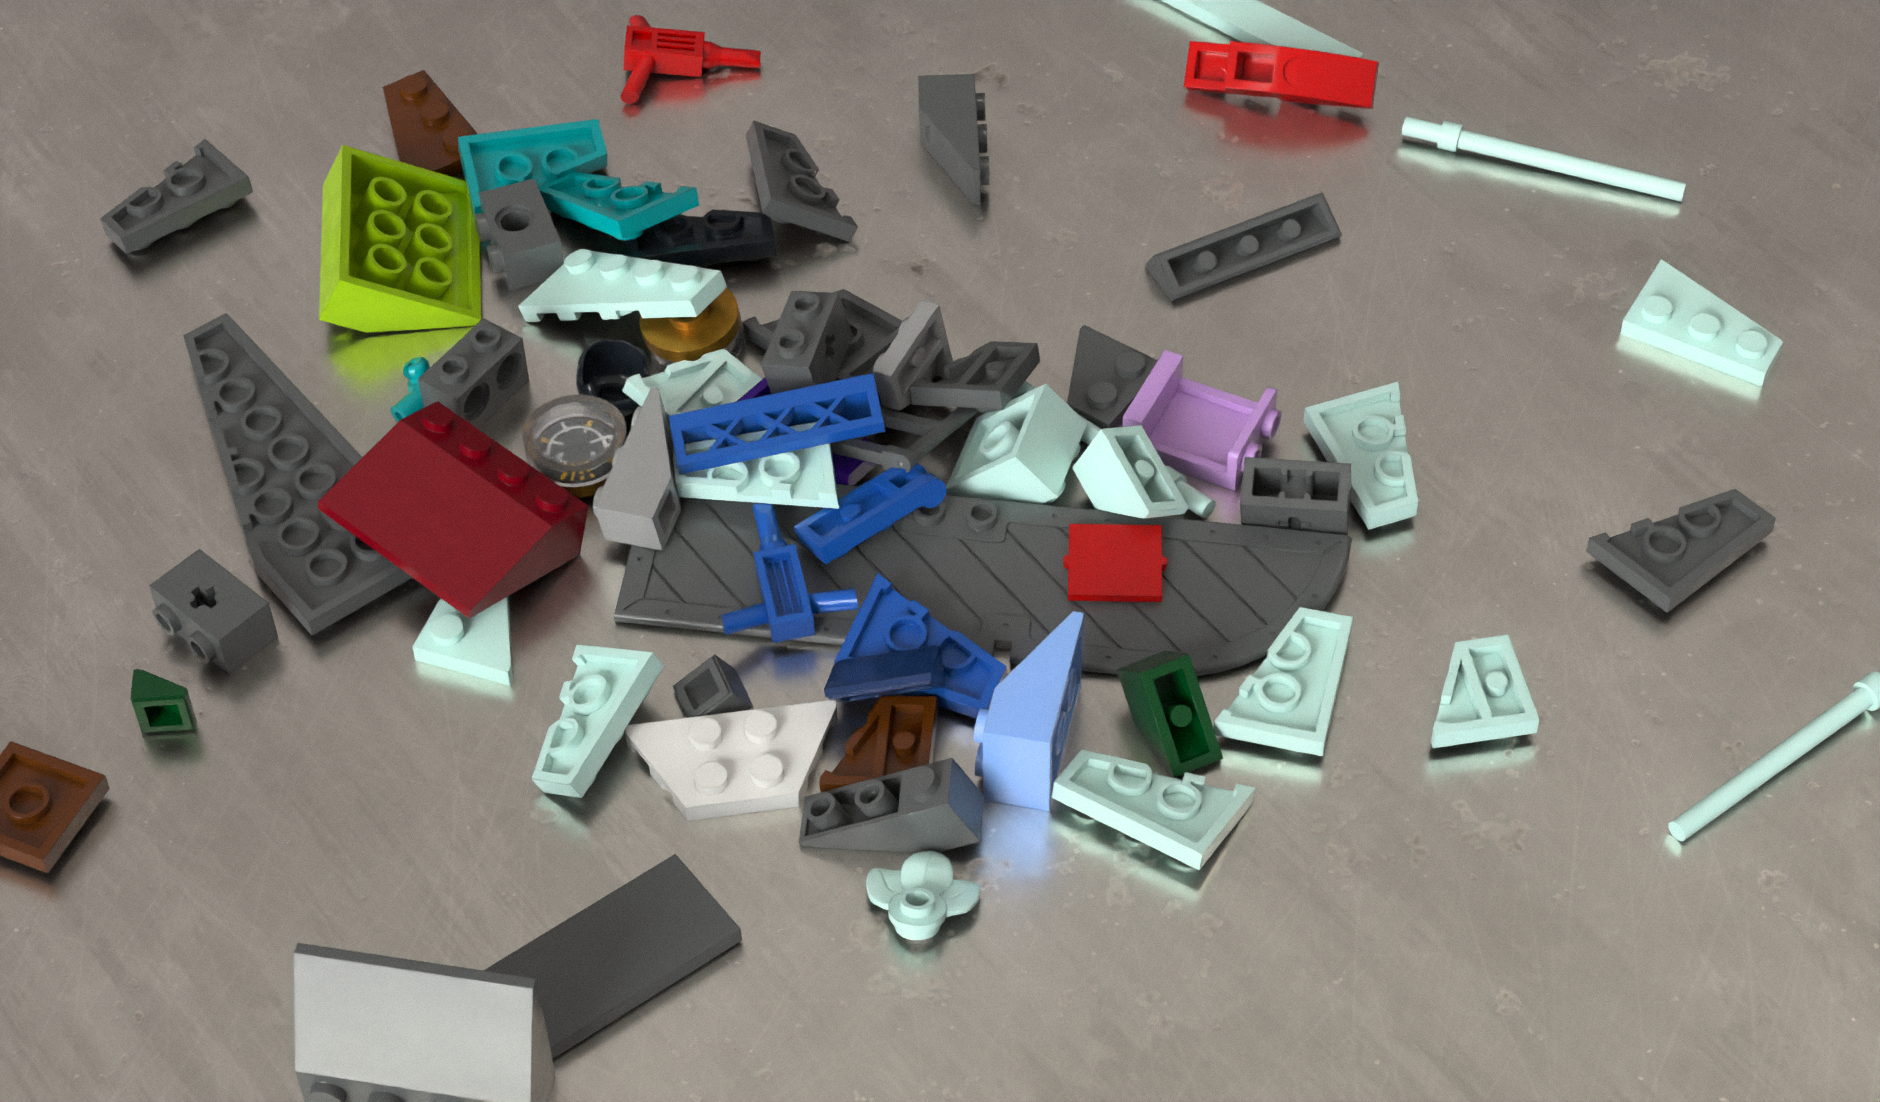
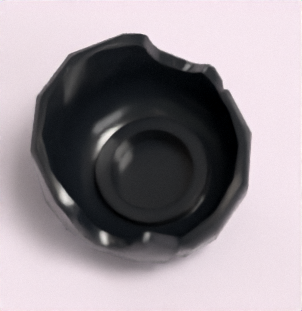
M603 339L588 345L579 357L576 373L577 391L585 406L592 409L594 413L607 417L624 418L634 414L640 405L622 390L626 380L633 375L640 374L641 378L652 376L647 367L646 353L624 340Z

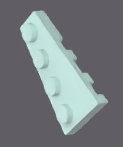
M579 249L568 255L564 260V264L518 307L525 322H540L544 317L543 313H557L560 321L578 320L582 315L581 312H599L602 320L619 319L621 316L632 313L635 310H639L642 318L697 317L727 288V285L720 270Z

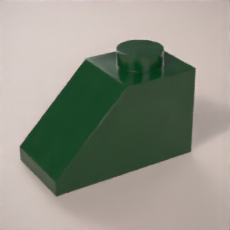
M1162 651L1116 669L1133 721L1170 777L1176 778L1185 772L1188 773L1223 759L1189 654Z

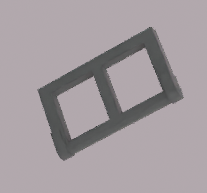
M883 406L881 412L885 427L922 435L923 437L908 449L862 441L865 437L862 436L831 443V450L834 454L883 465V469L886 470L891 467L906 469V473H908L920 459L976 413H980V411L976 410V408L956 407L955 411L940 422L897 412L898 410Z

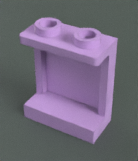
M1164 350L1125 412L1122 427L1142 425L1165 466L1168 465L1178 472L1235 491L1243 478L1245 457L1260 458L1262 453L1261 445L1264 440H1272L1278 431L1282 418V412L1276 410L1278 390L1267 387L1257 403L1183 378V356Z

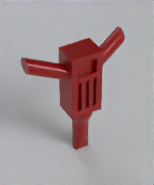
M634 15L629 19L630 25H627L623 64V70L632 72L620 97L624 103H636L651 73L701 77L702 69H711L717 66L760 68L761 51L721 47L711 41H704L705 32L653 28L645 17Z

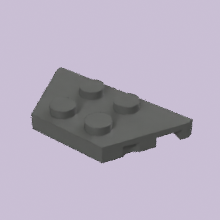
M845 289L832 292L839 293L853 334L835 381L873 373L877 358L882 353H885L898 335L899 327L903 321ZM756 316L746 319L742 322L745 339L767 351L779 319L762 325L759 324ZM878 393V398H879V402H880V407L882 408L883 406H882V404H881L880 396H879V393Z

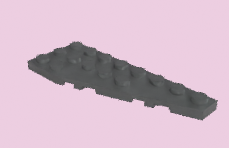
M227 313L183 335L255 571L311 635H314L411 579L410 575L318 509L319 500L362 458L355 448Z

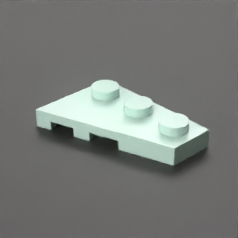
M1398 382L1309 406L1304 411L1303 422L1327 462L1351 464V502L1368 530L1414 517L1417 514L1418 497L1411 455L1408 454L1405 438L1406 425L1404 415L1401 414Z
M816 422L789 427L799 432L811 429ZM767 430L741 434L736 437L746 443L760 440ZM710 439L686 443L687 455L708 451L716 440ZM831 443L681 475L677 468L674 446H672L675 484L679 497L839 509Z
M1299 607L1269 647L1266 659L1254 675L1249 674L1239 687L1237 698L1228 710L1224 708L1214 721L1216 736L1323 756L1352 631L1353 617Z

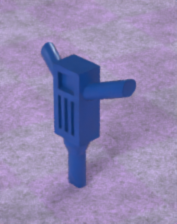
M767 503L753 504L752 508L761 541L759 551L753 552L763 603L722 614L721 618L725 636L767 623L773 643L815 635L813 614L859 609L854 588L808 594L796 545H788L782 539L774 505Z

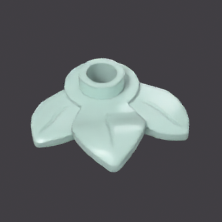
M923 851L913 854L904 861L901 870L873 868L868 873L866 879L867 895L870 901L888 910L889 919L894 925L896 932L910 940H925L933 937L940 930L941 924L945 921L946 917L967 913L977 904L980 895V884L967 880H953V867L950 860L936 851Z

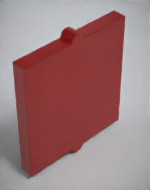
M1069 524V555L1063 557V567L1068 569V601L1162 602V571L1167 569V558L1162 556V525Z

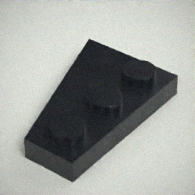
M712 209L703 217L686 216L681 213L643 230V234L635 239L626 240L629 257L659 260L661 262L687 266L692 265L700 268L708 267L715 263L739 260L751 262L764 257L777 256L771 218L763 214V212Z

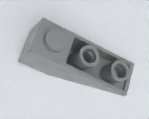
M651 387L643 406H639L633 414L631 431L624 445L619 446L615 451L612 470L605 485L600 486L594 495L593 514L598 519L605 540L663 551L681 512V503L675 484L669 421L659 389Z

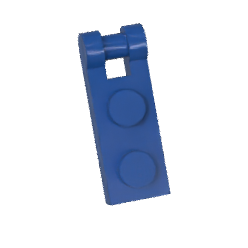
M919 463L908 473H906V469L891 467L838 499L839 509L823 508L793 527L799 543L823 563L827 564L835 558L846 555L853 547L876 533L890 528L897 520L920 506L926 508L938 506L945 498L946 485L935 475L927 473L925 468Z

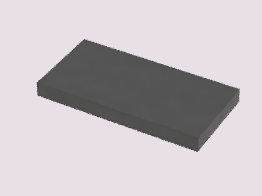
M674 854L483 971L537 979L553 1059L742 941L741 928L681 859Z

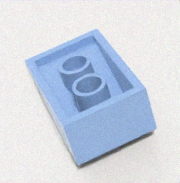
M1073 611L995 687L989 710L980 708L974 732V741L980 743L975 762V776L983 777L985 801L1049 812L1052 802L1053 782L1059 775L1082 684L1084 613Z

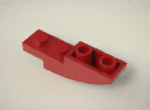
M1190 41L1183 87L1192 91L1278 98L1284 102L1373 109L1379 62L1284 46L1230 41V44Z

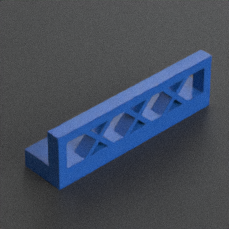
M873 373L669 416L676 463L680 475L886 432ZM816 422L811 429L799 432L789 427ZM767 430L760 440L746 443L736 437L741 434ZM710 439L716 440L708 451L687 455L686 443Z

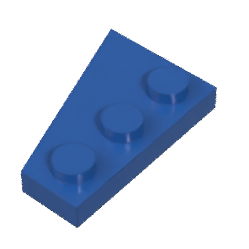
M878 573L834 661L836 663L840 660L934 645L939 646L942 652L946 684L942 688L904 693V695L937 696L938 706L976 719L980 708L989 710L995 687L1008 675L1006 665L959 631H951L930 616L927 608L916 600L911 602L893 589L891 582Z

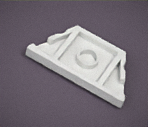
M826 700L627 725L625 728L626 742L632 752L637 750L649 765L650 775L658 785L672 794L674 805L687 821L799 807L808 788V776L816 769L823 754L822 744L830 726L834 727L838 720L836 701Z

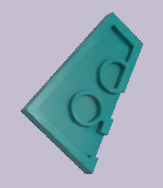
M598 119L458 137V151L473 216L474 214L481 213L479 192L530 179H535L539 187L572 172L590 174L607 167V150Z
M572 172L538 187L548 210L559 214L561 217L570 218L585 224L588 228L597 229L612 235L618 240L635 239L643 234V230L699 206L696 187L681 186L677 189V192L667 193L662 192L661 183L646 181L639 186L622 187L620 178Z

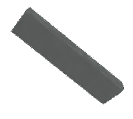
M1323 192L1155 254L1145 265L1150 275L1169 299L1174 301L1340 238L1342 233Z

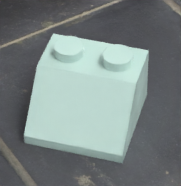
M1047 384L1033 389L1009 401L1004 409L987 412L975 419L946 486V492L951 496L1048 505L1054 502L1065 489L1066 482L1064 479L1071 462L1080 452L1079 442L1087 422Z

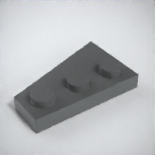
M1732 489L1679 508L1677 515L1653 523L1649 518L1632 523L1630 531L1609 537L1606 532L1590 537L1586 552L1668 613L1771 534L1776 518L1738 490Z

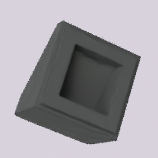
M715 654L673 685L687 718L746 711L753 707L737 671Z

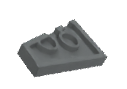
M753 120L746 134V140L763 214L781 224L793 223L850 242L858 226L851 216L844 215L842 217L836 209L840 199L833 189L824 188L820 185L815 177L819 168L798 137L790 132Z
M204 139L194 147L196 155L184 165L175 161L163 170L166 178L155 187L139 188L101 217L100 220L105 234L128 254L134 250L144 249L150 246L153 241L177 229L187 228L194 224L196 220L218 209L230 207L238 199L253 193L249 176L209 141Z

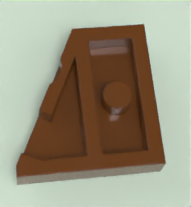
M881 696L868 713L866 724L855 730L844 745L846 754L832 772L825 770L820 776V791L824 792L933 763L939 713L937 696Z

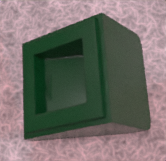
M134 669L130 699L141 732L197 729V719L187 688L147 671Z

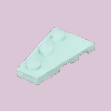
M1662 259L1623 319L1620 333L1761 387L1777 362L1784 342Z
M576 645L572 660L576 663L577 669L573 681H566L563 684L559 699L565 705L560 720L549 726L532 776L534 783L544 793L578 798L584 796L587 789L595 781L597 773L615 744L623 736L625 728L642 701L649 694L653 683L664 667L653 652Z
M1081 750L1053 782L1051 798L1200 870L1253 804L1256 788L1236 783L1234 791L1204 785L1205 776L1185 772L1181 780L1154 774L1146 763Z

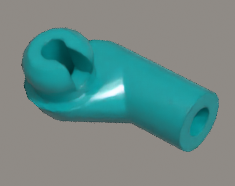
M424 357L413 358L403 367V374L409 380L407 382L408 394L390 409L393 418L397 422L423 409L418 378L430 368L428 360Z

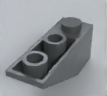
M974 74L918 76L920 142L973 205H981L980 185H990L989 156H979V153H987L988 151L987 124H977V121H985V93L975 92Z
M953 758L937 761L805 796L799 843L803 847L901 853L941 852L977 843L981 840L984 795Z

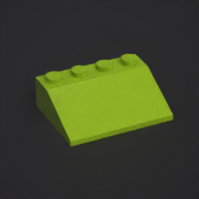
M342 145L323 183L319 320L366 333L476 326L481 321L480 238L473 216L466 181Z

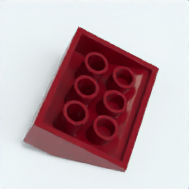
M439 401L401 419L318 502V509L469 619L580 555L589 507Z

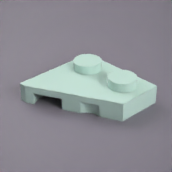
M720 349L703 354L696 361L683 360L667 365L665 372L641 378L640 374L633 375L626 380L622 391L642 407L651 387L658 388L669 421V416L736 402L758 384L762 378L727 350Z
M509 596L470 619L440 598L412 646L415 660L510 686L513 682V669L511 664L512 645L509 624Z
M1509 635L1455 642L1437 718L1433 726L1432 747L1439 748L1537 733L1539 717Z

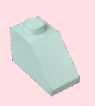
M1142 425L1101 429L1072 467L1095 509L1145 519L1184 514L1189 508Z

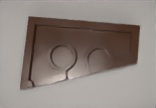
M425 70L384 86L383 91L399 161L451 177L462 174L463 168L458 151V137L476 135L478 133Z

